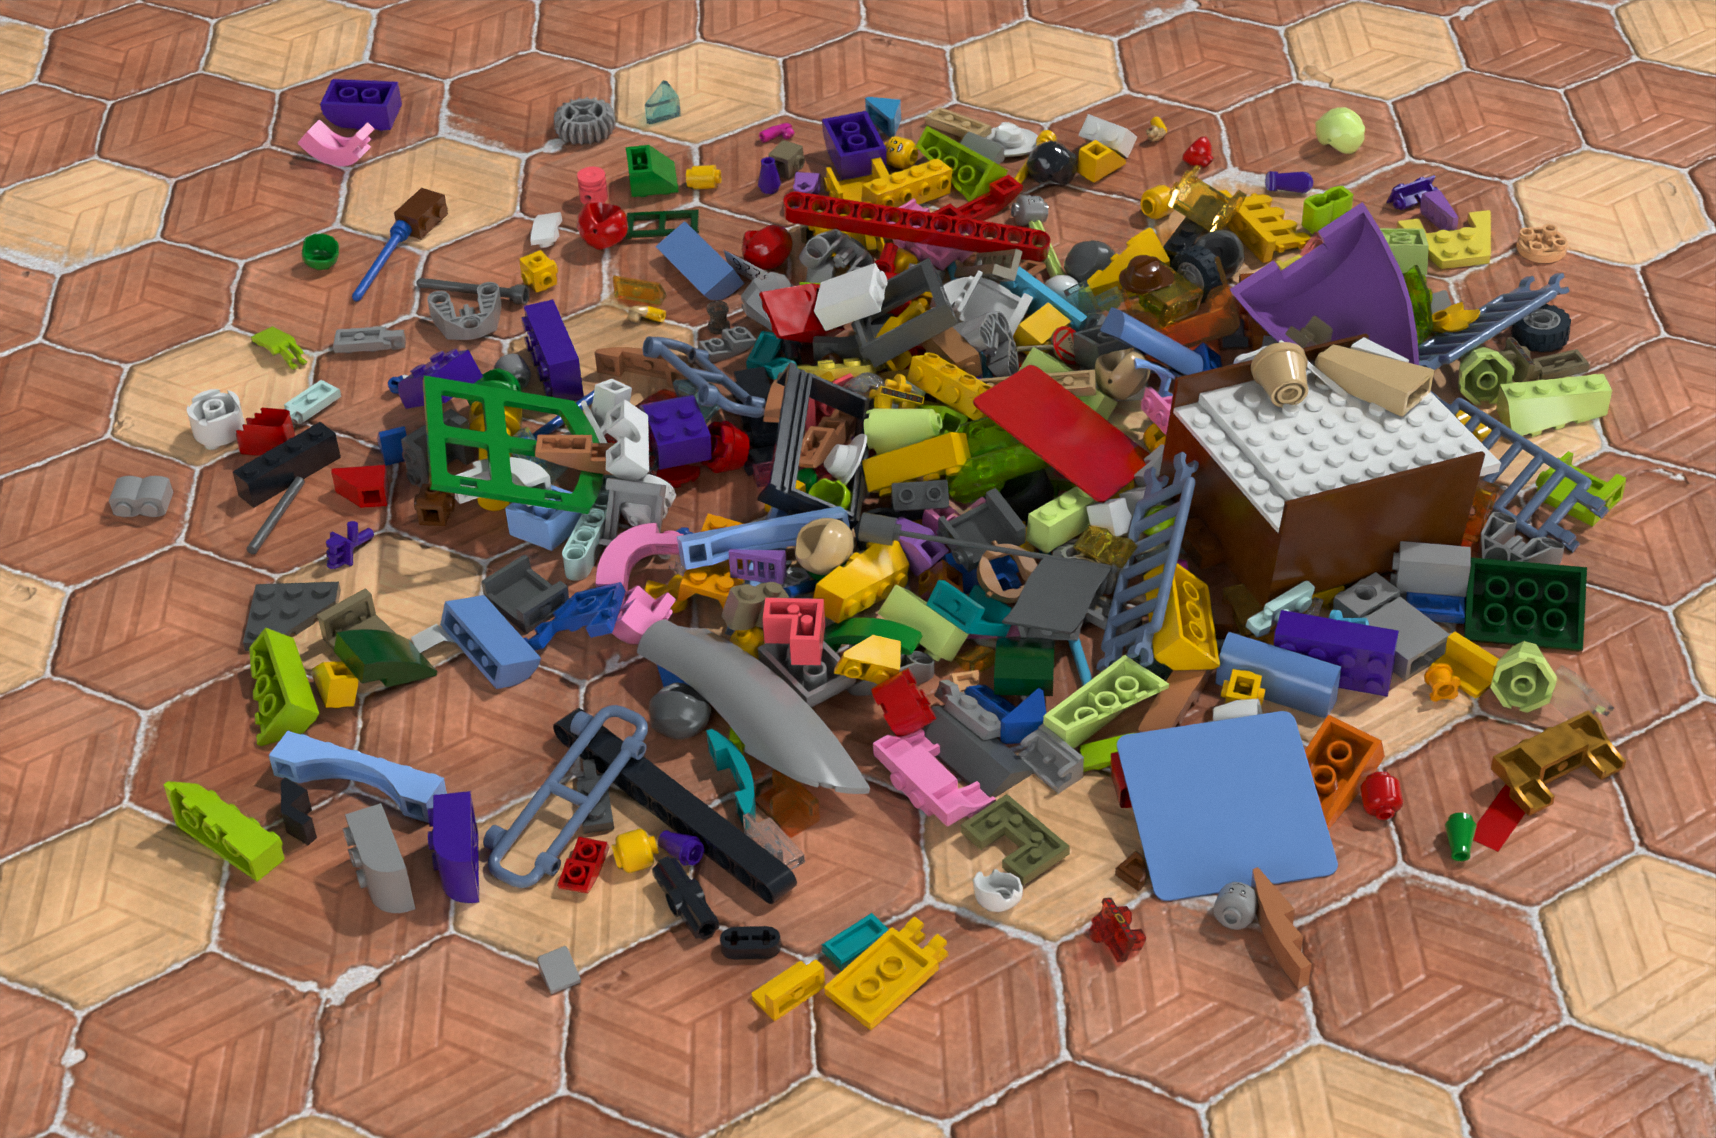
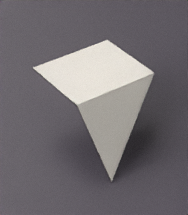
M438 624L411 637L414 646L420 653L442 641L456 643Z

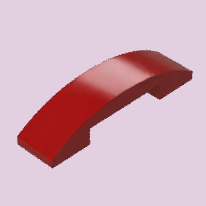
M1008 174L990 183V192L958 208L950 203L932 213L984 221L1012 202L1023 190V185Z

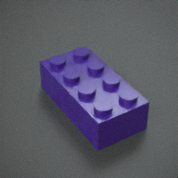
M554 300L524 306L525 316L521 317L523 329L528 337H524L527 351L530 352L533 366L537 369L539 381H544L545 395L572 401L582 399L584 393L579 357Z
M1281 610L1274 636V646L1341 666L1339 688L1388 697L1399 631Z

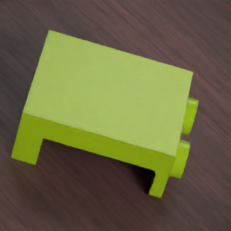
M1568 451L1561 458L1558 457L1559 460L1591 480L1592 484L1587 492L1604 500L1606 503L1604 506L1609 511L1622 500L1627 478L1616 474L1606 482L1573 466V453ZM1550 467L1546 472L1542 471L1539 474L1535 483L1537 492L1556 470ZM1565 477L1546 498L1544 503L1557 509L1577 484ZM1578 502L1567 513L1592 527L1601 519Z

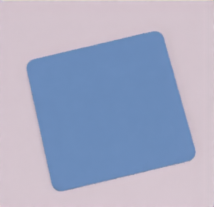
M1286 711L1271 712L1127 734L1119 738L1117 750L1153 891L1158 899L1173 901L1217 894L1226 884L1231 882H1242L1251 887L1252 870L1256 867L1264 873L1273 885L1330 876L1336 872L1338 861L1298 726L1291 713Z

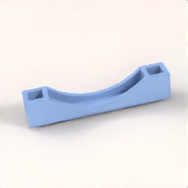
M838 506L677 536L681 564L686 570L714 565L728 560L730 549L770 550L796 546L798 532L809 522L821 518H833L844 522L849 527L848 514L845 509Z
M287 731L269 754L274 776L286 777L297 783L331 778L363 782L378 788L390 796L399 806L404 816L429 823L428 808H433V795L447 794L444 778L434 773H426L407 765L403 766L383 758L363 754L357 750L343 748L331 742L313 739L304 734Z

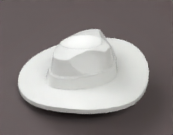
M1002 122L1000 126L992 128V133L985 137L1003 145L1004 157L1030 154L1037 146L1036 138L1038 135L1030 130L1019 128L1013 123Z
M859 434L849 445H835L826 457L824 467L832 477L837 478L842 484L846 485L856 472L865 452L867 435Z

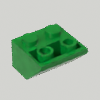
M650 145L626 147L632 197H646L657 194L668 195L679 192L674 161Z

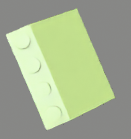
M1380 228L1402 274L1411 279L1427 275L1429 245L1424 229Z

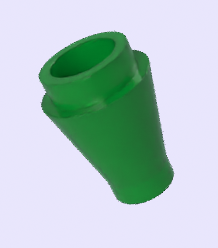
M1467 813L1451 814L1445 823L1451 849V858L1456 861H1467L1470 859V851L1477 825L1473 821V817Z

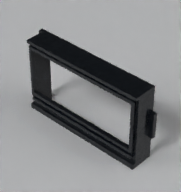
M790 362L777 377V383L785 387L769 483L757 498L762 503L786 512V516L838 507L795 489L809 397L856 417L854 438L859 434H865L864 419L869 418V414H866V412L875 408L873 398L869 400L819 376L807 373L805 370H800L796 368V364ZM867 443L862 460L868 459L869 448ZM862 460L847 484V488L851 493L849 508L846 510L850 530L860 521L865 484Z

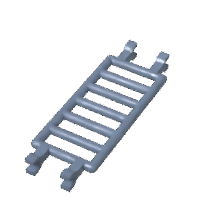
M1556 273L1552 275L1548 284L1539 290H1530V284L1535 281L1534 276L1523 278L1518 288L1510 293L1502 294L1480 307L1479 317L1473 323L1468 324L1469 326L1459 332L1438 333L1418 346L1419 366L1435 370L1443 364H1450L1550 302L1557 295L1570 292L1568 287L1560 288L1559 283L1561 279L1565 278L1564 274Z
M1430 391L1454 416L1460 410L1471 416L1464 425L1471 433L1480 423L1492 430L1482 441V444L1488 450L1493 447L1501 436L1513 443L1499 459L1501 462L1499 472L1485 475L1479 482L1473 501L1491 513L1500 512L1513 517L1517 521L1516 529L1529 538L1535 539L1549 535L1573 553L1580 545L1575 540L1577 538L1576 535L1558 525L1571 508L1578 502L1601 519L1609 512V509L1604 506L1606 504L1604 500L1587 492L1592 484L1591 480L1463 398H1456L1450 405ZM1522 450L1534 456L1496 502L1484 495ZM1543 463L1556 470L1517 516L1505 509ZM1565 477L1577 484L1575 488L1538 530L1527 523V520Z
M1183 452L1174 456L1173 464L1176 473L1172 485L1162 489L1167 485L1169 477L1164 475L1156 479L1157 469L1154 467H1150L1144 472L1146 488L1143 499L1139 500L1135 506L1101 644V650L1105 652V656L1097 664L1096 669L1099 671L1105 670L1120 659L1123 647L1135 642V645L1129 648L1127 657L1132 659L1139 656L1140 653V665L1143 667L1151 665L1153 662V651L1151 649L1154 633L1161 630L1195 487V479L1191 477V474L1197 471L1199 465L1195 460L1186 464V454ZM1181 493L1179 502L1144 518L1146 509ZM1176 516L1173 526L1138 542L1141 532ZM1170 540L1167 550L1133 565L1136 555ZM1165 563L1163 573L1127 589L1129 579ZM1159 587L1156 598L1121 613L1123 603ZM1153 612L1151 622L1115 637L1117 627Z

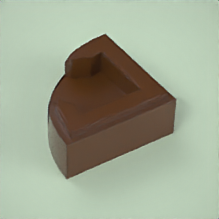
M1135 851L1115 868V876L1137 891H1140L1144 887L1147 878L1144 858Z

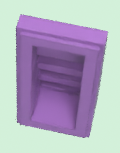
M1440 190L1424 192L1421 196L1420 205L1422 215L1440 230H1457L1458 216Z
M729 550L731 578L784 584L787 577L785 550ZM737 558L742 559L743 570L738 569ZM748 560L753 561V570H749ZM759 562L764 563V570H759ZM769 563L774 564V570H770Z

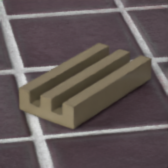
M1578 349L1531 359L1533 362H1539L1543 367L1539 380L1558 379L1588 372L1590 366Z

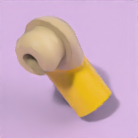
M1160 117L1152 118L1150 124L1153 130L1147 129L1146 134L1150 141L1157 142L1167 134L1168 130Z
M633 306L628 310L627 319L636 324L641 321V317L663 322L666 317V311L651 306Z

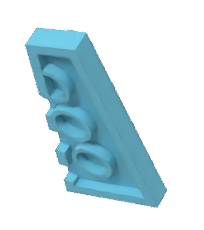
M1020 266L1018 267L1015 281L1000 282V285L1021 298L1024 293L1033 297L1026 312L1027 314L1032 315L1046 303H1050L1071 321L1068 327L1076 332L1083 331L1087 316Z

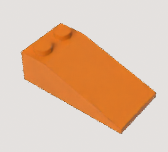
M1328 714L1305 749V753L1329 830L1360 793V786L1366 780V777L1377 770L1385 754L1382 740Z

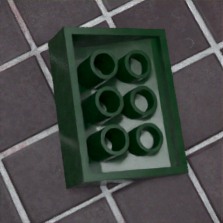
M1471 557L1465 597L1464 637L1471 642L1517 645L1525 641L1536 644L1538 648L1583 651L1587 567Z

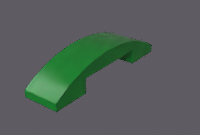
M865 617L850 618L840 623L835 622L825 627L823 641L836 653L842 644L857 645L868 637L876 635L901 641L900 655H911L923 636L920 631L901 623Z

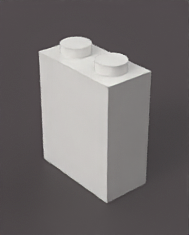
M873 263L821 282L814 312L825 331L881 312L887 286L886 275Z

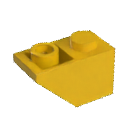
M1094 140L1079 149L1077 173L1095 183L1125 165L1126 160L1107 146Z
M872 635L845 651L834 668V673L848 678H857L880 684L900 671L901 641Z
M343 661L322 662L312 668V677L326 708L354 706L359 680Z

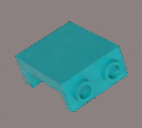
M938 580L926 604L966 634L1006 637L1012 626L1002 623V620L1008 616L1013 608L991 597L987 598L985 596L986 593L979 585L973 586L968 597L948 582Z

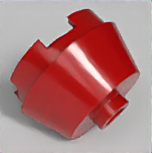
M714 421L710 423L707 428L711 435L712 459L701 461L702 465H707L714 473L740 469L745 464L749 454L750 443L748 435L729 421Z

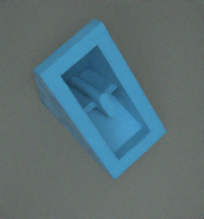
M877 97L865 98V111L869 114L873 124L888 137H894L901 121V100Z

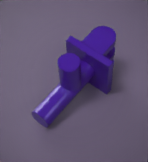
M350 521L347 523V538L331 532L330 539L326 541V547L329 548L326 551V556L329 558L326 562L327 567L336 569L344 564L352 566L353 549L373 538V530L367 528L358 533V523Z

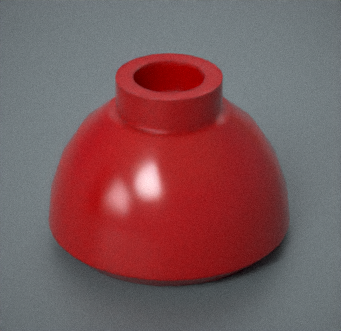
M1207 136L1198 138L1188 147L1182 156L1184 162L1193 166H1202L1203 168L1211 164L1214 157L1212 156V145Z

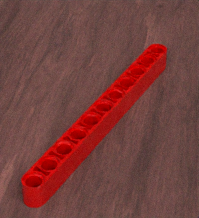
M797 191L790 192L784 197V217L788 222L832 230L838 229L844 232L977 253L1017 249L1023 251L1021 260L1036 262L1044 261L1049 255L1050 236L1042 230Z

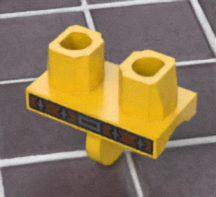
M902 374L895 375L893 380L886 379L885 387L879 386L877 390L871 389L869 393V398L874 399L875 408L892 409V404H896L898 409H916L917 406L923 405L924 402L923 396L907 393L911 392L912 385L906 384V378Z

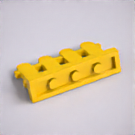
M1227 190L1218 191L1216 200L1224 202L1223 222L1262 263L1271 262L1274 251L1281 253L1285 249L1299 248L1301 250L1309 245L1310 236L1303 232L1295 233L1298 225L1297 222L1283 220L1285 211L1279 207H1271L1272 198L1270 196L1253 193L1248 197L1237 198L1232 196Z

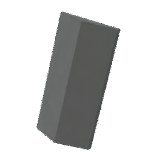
M945 705L931 708L937 719L921 728L924 730V736L933 745L938 744L940 746V753L935 757L967 785L978 781L980 789L988 797L994 796L996 798L1034 774V769L999 739L982 740L944 710Z

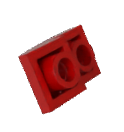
M578 837L571 859L566 858L557 885L558 888L588 894L605 862L609 851L608 842Z

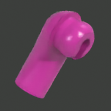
M783 123L761 131L759 138L763 143L780 135H783L784 139H790L794 136L795 131L792 129L791 124Z

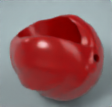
M601 202L586 203L578 214L577 229L582 239L589 246L597 250L605 249L616 245L626 236L628 231L627 216L616 205Z
M768 225L759 231L749 230L744 233L741 249L745 261L765 271L778 268L789 257L793 248V241L787 229L780 225Z

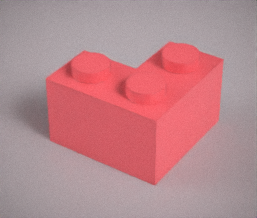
M765 598L763 611L765 643L790 644L791 665H821L825 631L824 599Z

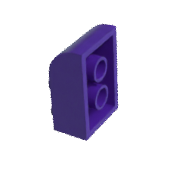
M332 79L320 103L323 115L336 126L360 130L368 122L374 129L380 131L391 130L402 106L398 82Z
M867 111L822 119L825 145L841 180L872 175L871 159L880 157L887 169L886 147Z
M453 349L447 353L440 351L429 358L431 361L427 364H421L410 371L411 375L400 381L398 392L406 409L424 406V375L472 384L481 379L483 375L469 350L458 351ZM441 396L442 403L448 402L453 397Z
M694 395L640 405L639 409L648 415V441L659 470L712 459L711 435Z
M471 791L433 795V808H428L429 826L433 827L432 831H428L429 850H435V852H432L434 871L439 870L443 890L451 899L461 903L480 902L479 832Z

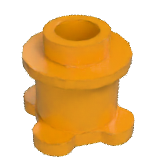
M1434 664L1424 674V681L1432 689L1429 697L1433 702L1441 699H1455L1459 694L1457 688L1461 681L1457 676L1452 677L1453 670L1450 665Z

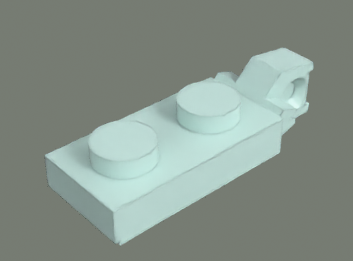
M320 380L285 403L284 409L290 411L293 428L296 424H302V422L339 399L341 392L340 389Z
M1304 581L1265 604L1263 611L1247 620L1246 628L1258 638L1268 634L1270 629L1277 625L1281 610L1296 613L1305 612L1312 604L1311 598L1315 586L1309 581Z

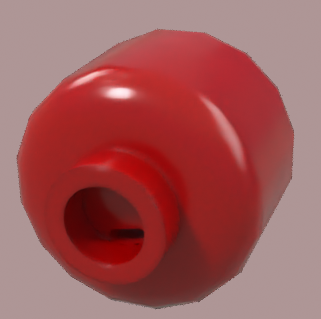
M1388 772L1371 773L1360 786L1364 811L1369 815L1376 816L1379 820H1387L1394 817L1395 813L1403 806L1400 782Z

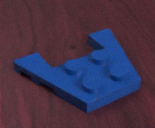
M618 582L576 592L553 612L555 618L552 621L538 625L534 629L536 635L529 640L527 638H524V640L535 651L544 649L556 632L567 629L573 632L588 625L586 630L591 638L610 634L614 630L626 590L622 583Z

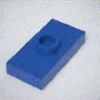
M1407 592L1406 601L1433 622L1464 624L1465 597Z

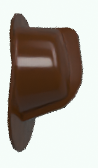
M1149 255L1135 256L1119 275L1121 286L1135 294H1146L1168 287L1175 280L1174 274L1170 269L1161 265L1157 257Z

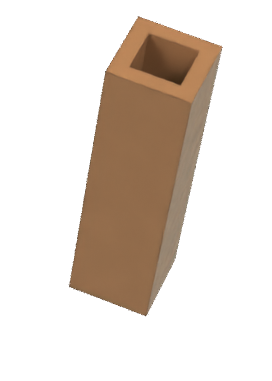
M953 327L920 344L928 353L938 355L975 377L982 375L979 353Z

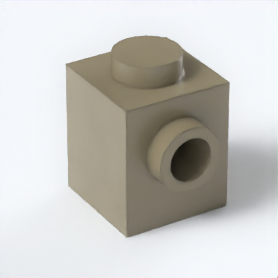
M782 140L768 154V157L775 159L779 177L788 180L801 170L805 164L803 146Z

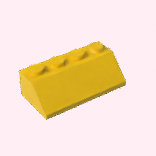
M1165 563L1143 576L1144 581L1163 573ZM1177 563L1161 630L1154 633L1153 656L1159 663L1167 665L1174 671L1217 669L1220 667L1208 585ZM1159 587L1145 593L1146 601L1157 597ZM1153 612L1148 614L1149 622L1152 620Z

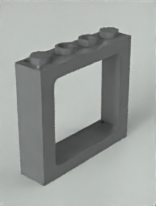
M927 258L888 279L881 312L853 321L851 326L856 334L855 338L860 346L858 348L865 361L870 359L875 368L957 325L958 322L941 278L931 260ZM928 290L931 291L936 307L877 338L875 337L871 325L874 319Z

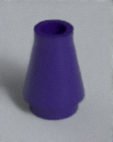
M765 157L761 160L758 187L765 194H773L779 190L781 180L775 165V159Z
M665 830L658 838V846L667 851L684 866L697 864L703 856L704 846L695 836L672 833Z

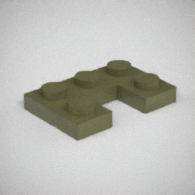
M1008 794L961 824V833L981 850L1003 835H1006L1019 846V849L1002 860V868L1006 872L1018 877L1023 886L1070 854V846Z

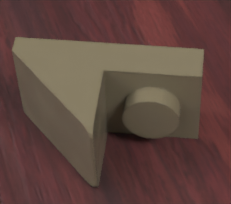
M1313 316L1305 328L1302 327L1301 330H1298L1291 326L1285 335L1302 348L1330 342L1333 329L1317 316Z

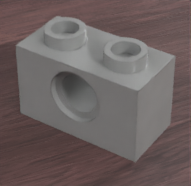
M1375 572L1367 578L1359 580L1345 591H1340L1334 597L1333 610H1340L1343 618H1362L1377 611L1384 604L1399 598L1400 590Z

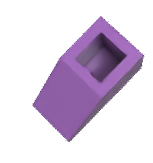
M903 517L897 519V524L902 525V531L937 536L930 528ZM900 536L899 543L910 564L909 569L916 577L932 567L949 551L940 542Z

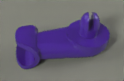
M1270 171L1265 177V186L1269 191L1283 190L1307 193L1311 190L1314 183L1312 176L1303 171L1290 173Z

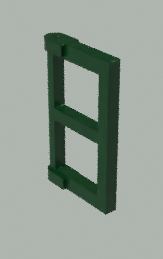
M699 209L627 213L628 231L625 237L626 239L666 237L675 230L666 229V219L691 218V228L698 234ZM659 219L658 230L634 231L635 220Z

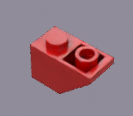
M385 465L331 469L335 491L360 508L388 506L389 480Z

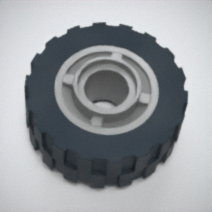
M1194 245L1174 256L1170 264V270L1174 274L1176 290L1187 301L1194 302V304H1202L1215 297L1223 290V285L1225 284V275L1221 263H1219L1218 258L1209 249H1205L1203 246Z
M1545 304L1512 325L1511 337L1520 346L1527 347L1529 351L1552 352L1556 349L1559 350L1569 341L1570 315L1562 308Z

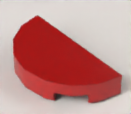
M649 460V474L665 480L673 488H679L682 483L690 480L694 482L700 476V467L681 465L659 470L657 462Z

